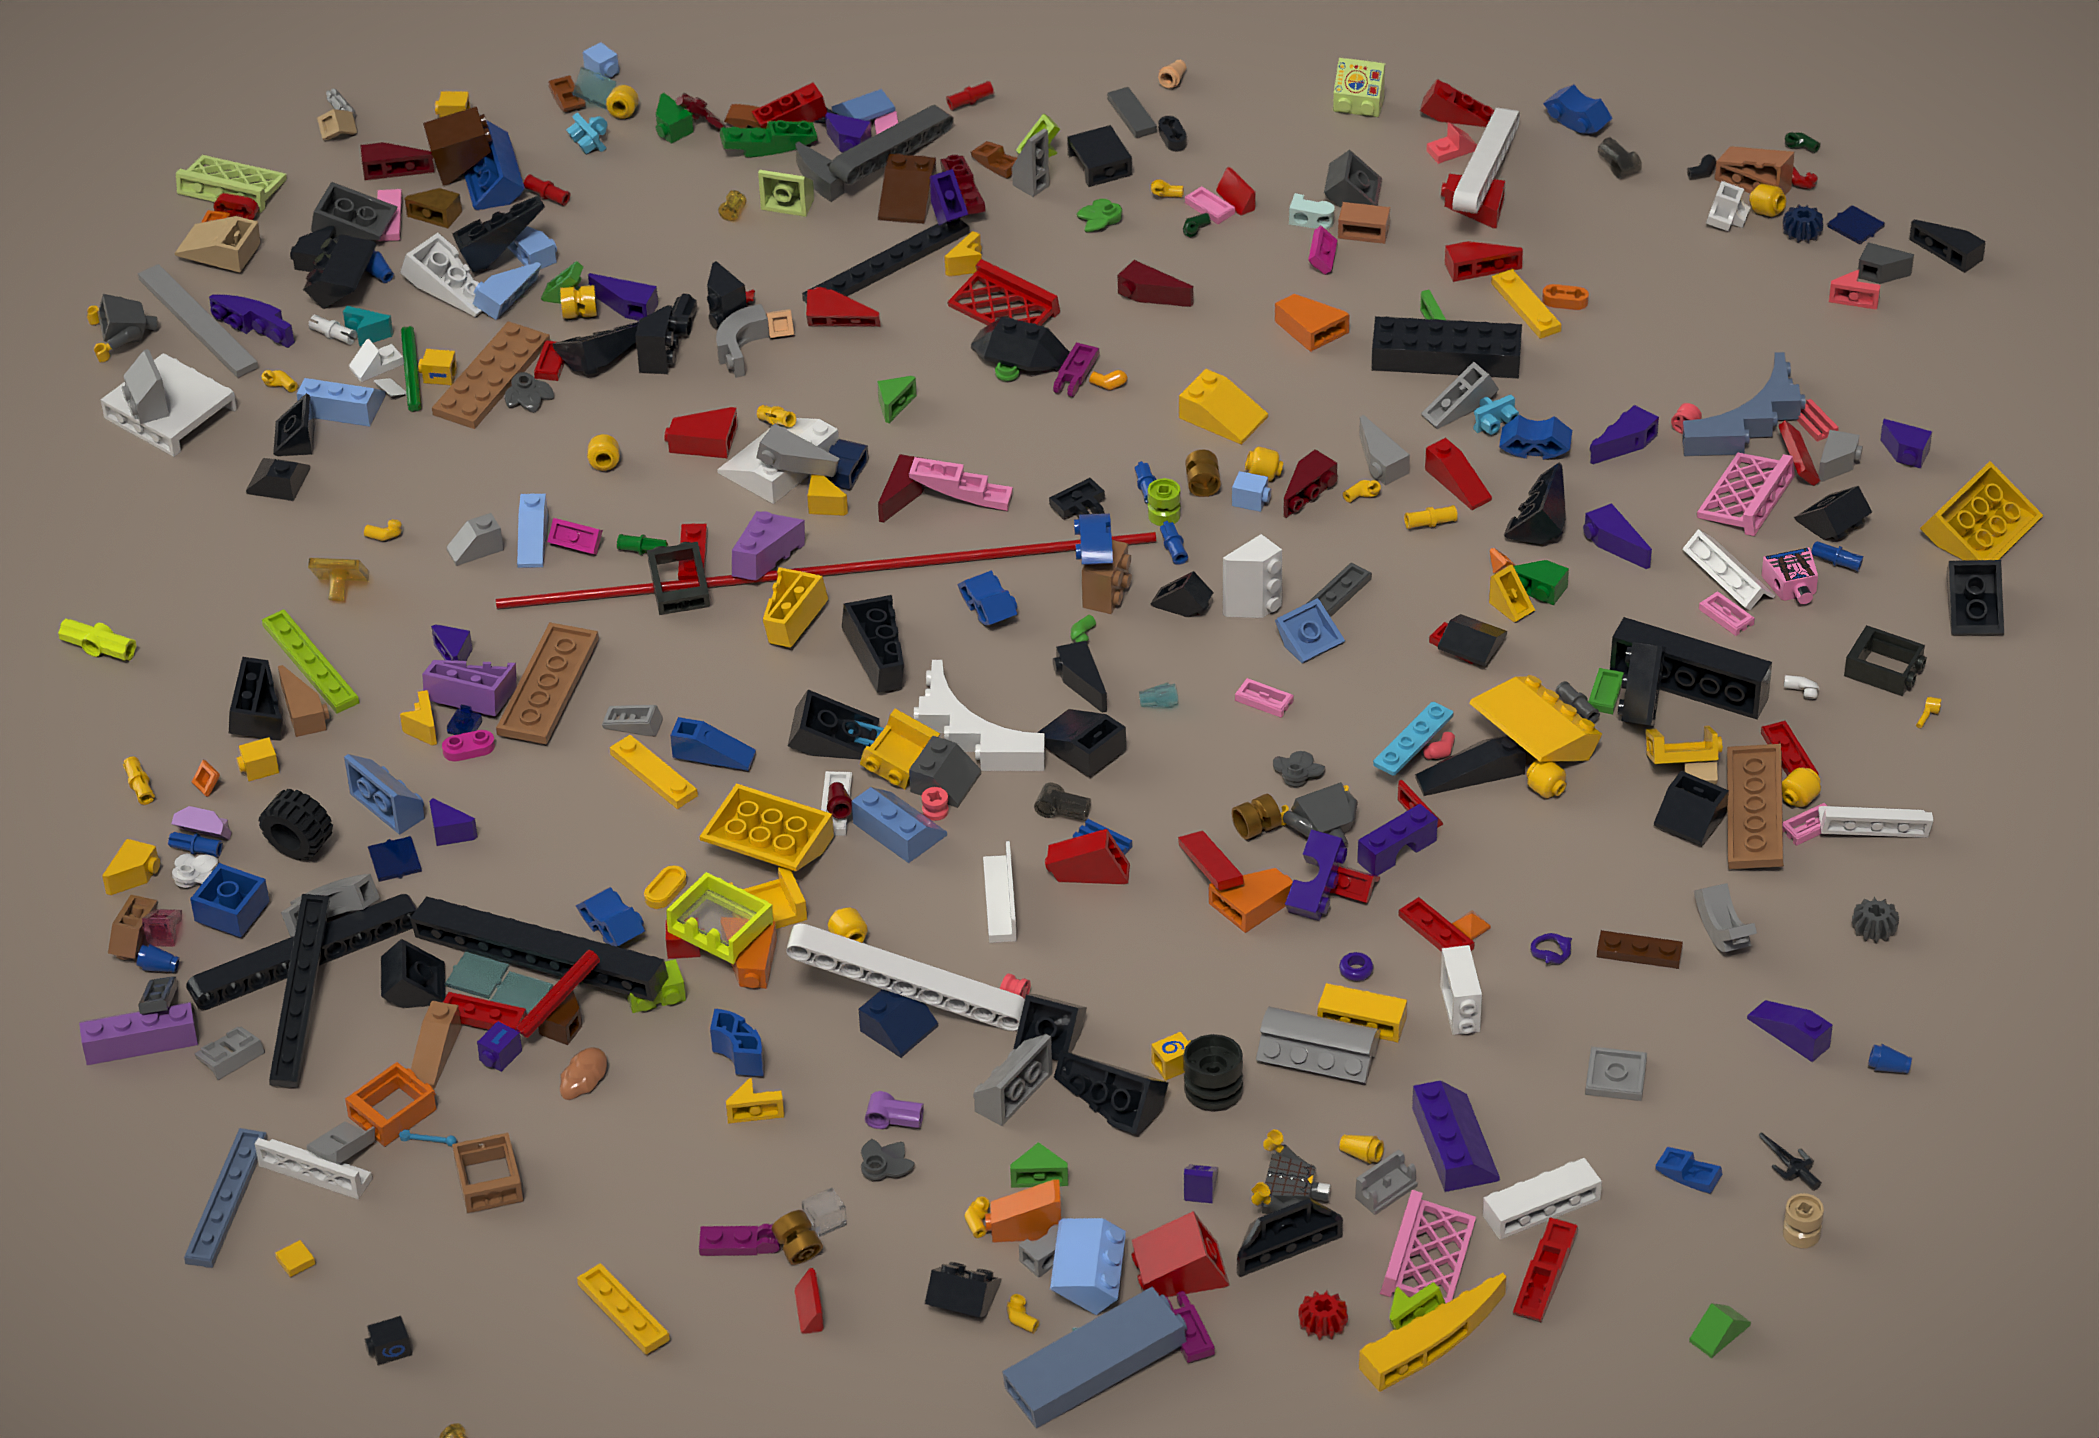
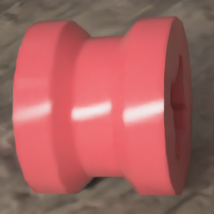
M1682 404L1671 419L1672 427L1682 434L1683 421L1702 419L1701 411L1694 404Z
M940 787L926 789L921 795L923 815L932 821L944 819L949 812L947 804L948 793Z
M1008 973L1003 978L1000 989L1017 994L1025 999L1026 994L1030 992L1031 982L1025 978L1021 980L1016 979L1015 975Z

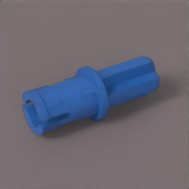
M1140 461L1135 466L1138 478L1137 486L1142 490L1145 503L1148 504V486L1157 479L1152 475L1149 464Z
M1163 522L1164 525L1160 526V531L1165 540L1164 547L1169 550L1175 564L1185 563L1188 560V554L1183 546L1184 540L1182 536L1178 534L1173 522Z
M1818 541L1814 543L1811 550L1813 556L1831 561L1834 566L1838 564L1857 572L1860 570L1864 556L1843 550L1841 546L1836 548Z
M173 832L168 838V845L170 847L190 851L193 855L201 853L219 857L223 848L222 840L204 838L200 834H194L193 836Z

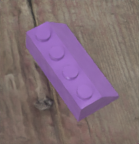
M191 1002L169 1005L168 1010L144 1014L136 1011L81 1021L79 1023L87 1065L198 1045Z

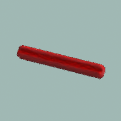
M587 950L517 1025L516 1028L522 1036L529 1037L599 963L598 955L592 950Z

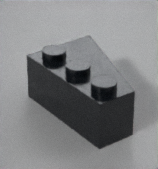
M242 657L229 711L228 733L258 738L269 737L272 740L281 741L282 716L278 708V699L274 691L269 661Z

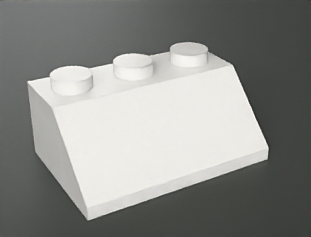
M1260 534L1223 557L1224 616L1264 618L1281 607V548Z

